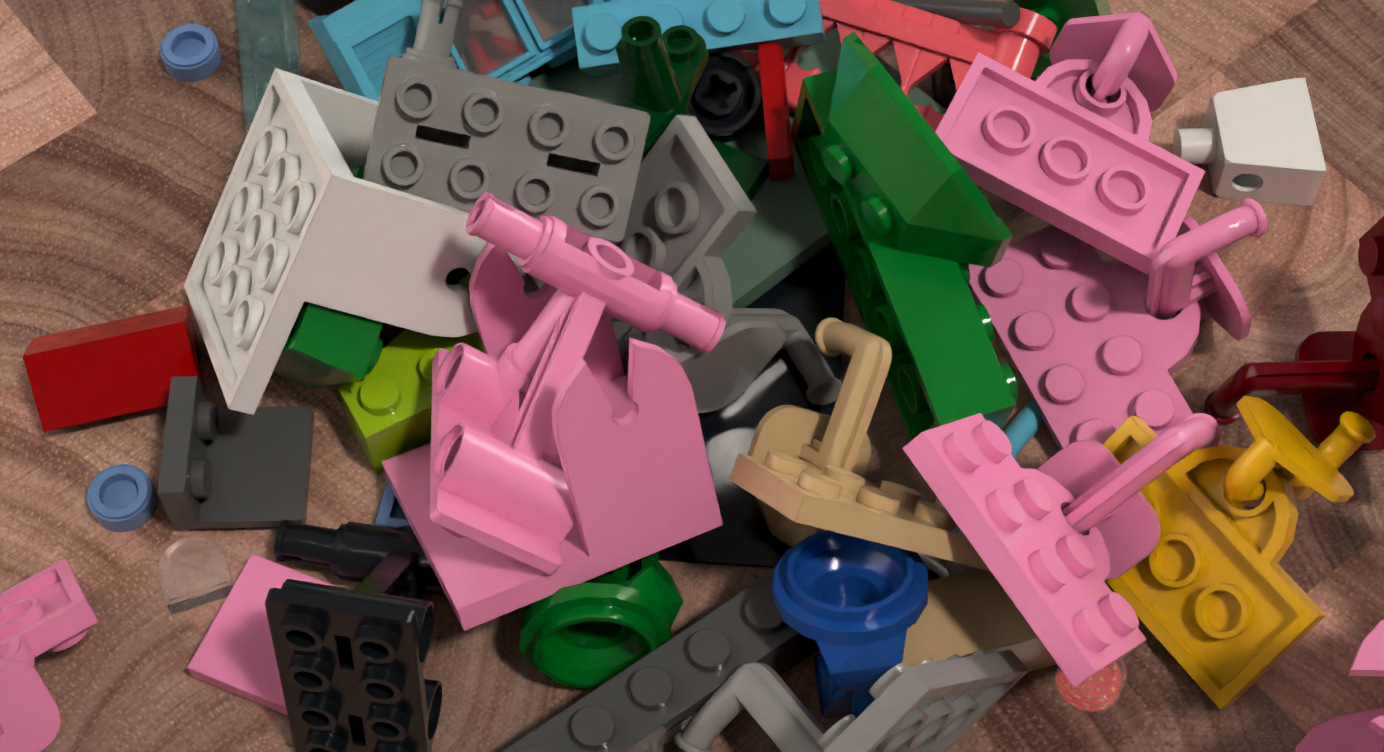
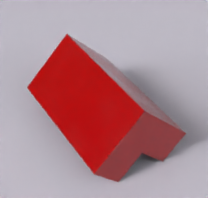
M189 305L33 338L23 354V360L43 432L166 406L169 400L171 377L198 376L205 392V384L196 353L198 339Z

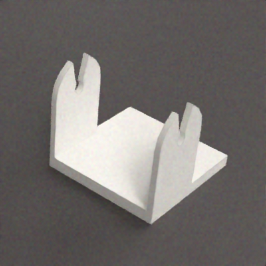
M275 68L184 283V288L228 409L254 415L304 301L431 336L457 338L478 332L470 305V290L461 284L449 285L445 280L448 273L455 268H465L472 274L477 258L489 243L477 236H471L466 233V223L470 212L353 176L350 171L351 168L359 165L365 167L378 101ZM507 252L521 276H526L522 267L518 264V257Z

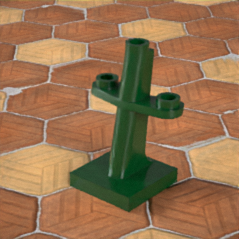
M637 16L629 19L623 25L621 30L622 38L615 46L629 97V102L623 107L645 111L650 115V124L641 162L676 115L690 116L687 105L709 60L705 41L693 28L677 25L670 27L662 34L660 24L648 16ZM710 138L745 194L752 201L769 176L768 161Z

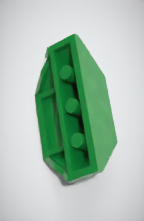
M853 32L844 37L836 67L821 149L822 159L828 172L838 183L845 184L847 182L861 201V210L869 226L879 235L886 234L898 250L989 268L999 263L1013 237L1012 232L1003 220L993 212L989 202L963 167L858 35Z

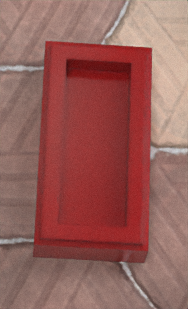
M779 42L757 44L771 181L792 179L795 171L783 47L779 46Z

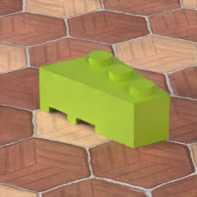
M470 272L457 284H461L469 289ZM405 329L382 349L376 366L369 374L365 375L363 380L343 383L338 388L349 425L376 475L384 471L382 461L431 443L432 360L440 348L451 351L459 342L465 343L484 353L479 332L455 338L431 336Z

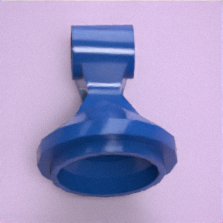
M826 530L809 536L788 549L775 566L773 602L782 620L804 637L816 640L822 654L815 655V677L823 718L853 714L857 718L875 700L869 693L874 683L892 667L902 663L907 628L917 622L928 604V569L918 553Z

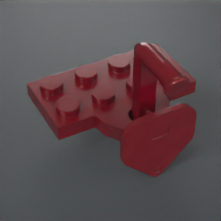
M1384 216L1359 239L1358 263L1362 273L1367 276L1371 301L1361 313L1356 331H1323L1313 333L1298 346L1295 361L1251 362L1244 364L1217 390L1211 392L1204 402L1205 413L1217 420L1219 425H1229L1240 418L1241 413L1236 403L1243 396L1302 395L1309 431L1319 445L1338 427L1340 416L1346 411H1351L1363 416L1375 430V438L1370 443H1363L1353 454H1373L1384 449Z

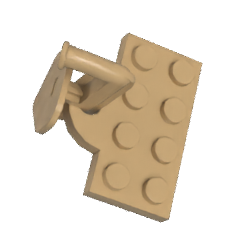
M831 317L822 320L817 325L815 331V341L819 350L827 356H837L845 353L852 357L832 415H826L794 405H781L773 408L760 420L748 454L738 453L729 480L755 496L770 532L774 537L790 547H793L809 536L828 530L990 571L937 497L934 504L920 501L922 494L911 488L885 480L882 481L881 485H878L863 478L871 456V443L867 430L890 368L892 349L890 343L885 339L856 325Z

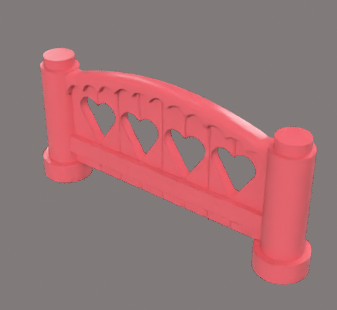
M820 0L824 34L837 27L841 46L843 38L853 32L858 35L874 56L891 44L894 46L902 81L900 88L908 98L912 88L947 62L951 65L956 90L958 91L978 52L1030 79L1038 57L1049 53L1057 32V27L1052 21L1036 12L1020 7V19L1015 26H993L992 31H988L891 0ZM811 45L789 48V52L784 57L788 109L794 113L796 112L803 78L821 73L819 68L804 70L797 65L800 53ZM746 50L730 51L741 55L750 62L760 78L758 52L752 53ZM931 104L925 106L914 105L935 132L944 114L935 111Z

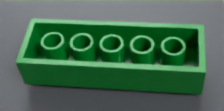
M836 69L803 78L792 125L791 138L867 331L882 337L890 343L892 360L886 382L909 441L913 440L923 431L981 413L985 420L993 422L1002 429L1016 406L1018 386L1010 366L1006 362L999 363L991 341L994 339V329L986 307L981 303L976 305L967 284L970 281L968 263L900 251L886 234L879 235L869 226L863 216L860 199L847 182L840 184L831 176L822 159L821 149Z

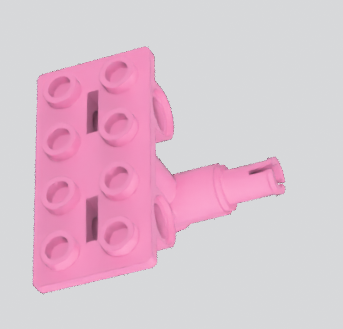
M485 192L476 201L466 223V233L471 236H477L517 256L518 264L522 267L523 272L551 285L557 290L519 343L508 345L499 359L462 342L456 344L451 351L440 348L432 360L430 519L453 536L469 538L504 554L509 560L518 565L532 566L553 575L562 564L561 541L572 529L577 518L564 471L556 467V456L559 453L553 435L552 406L561 383L580 357L584 358L602 313L604 312L642 332H654L657 329H661L696 347L702 353L710 352L719 342L726 325L725 314L714 311L677 292L678 287L671 276L631 258L611 242L591 237L555 216H541L536 219L495 198L493 194Z

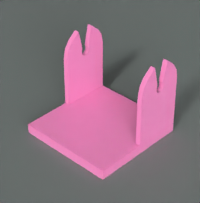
M491 243L487 244L477 258L469 280L470 305L484 353L499 359L508 345L519 343L557 289L544 282L543 286L536 292H525V281L507 251ZM604 312L601 315L584 358L581 356L565 377L552 406L553 435L559 453L556 456V467L564 471L577 518L572 529L561 541L562 564L553 575L532 566L518 565L509 560L504 554L469 538L453 536L440 525L431 521V443L382 461L388 482L464 631L549 597L563 587L583 583L723 525L693 389L681 364L659 346L629 338L627 378L624 373L611 316Z

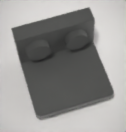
M198 376L171 377L157 494L174 528L279 527L283 519L305 524L315 418L312 408L309 406L257 407L254 415L228 408H217L215 401L207 400Z

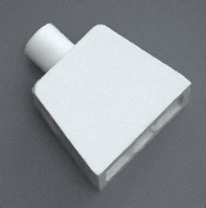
M1305 77L1218 92L1210 98L1202 128L1176 129L1173 136L1174 155L1193 165L1208 164L1213 193L1220 198L1236 200L1253 199L1257 202L1313 206L1327 171Z

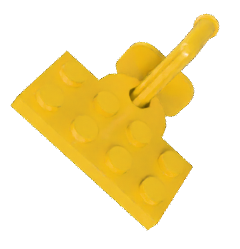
M1243 396L1236 405L1255 439L1248 449L1233 445H1217L1198 449L1180 460L1141 490L1160 520L1161 535L1159 543L1150 555L1123 575L1115 579H1106L1105 581L1116 593L1123 596L1130 603L1137 617L1219 709L1230 707L1326 616L1319 606L1278 563L1294 539L1298 520L1296 501H1304L1315 491L1334 503H1345L1354 495L1351 485L1337 469L1363 443H1370L1375 438L1373 426L1358 413L1344 412L1340 416L1338 427L1315 448L1272 405L1258 397ZM1130 416L1103 445L1122 464L1158 435L1141 417ZM1245 507H1256V508H1254V509H1247V508H1245Z

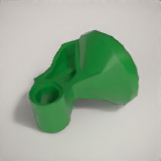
M656 552L583 583L563 587L553 595L532 603L521 617L519 649L530 666L555 682L575 688L596 689L671 639V627L683 604V599L672 576L659 562V552Z

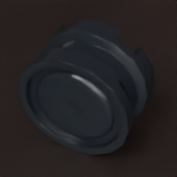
M726 50L709 53L708 63L687 105L689 115L697 118L709 138L716 141L737 139L749 132L759 119L763 105L760 78L757 76L752 64L737 53Z

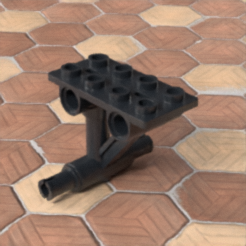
M283 519L278 527L275 538L274 555H276V561H289L331 568L332 574L338 576V579L360 583L355 589L286 579L281 589H269L265 600V607L295 752H432V744L442 705V682L425 679L423 675L433 633L434 604L432 601L422 599L424 593L446 595L411 526L390 528L349 521L347 524L342 523L338 529L294 523L291 520Z

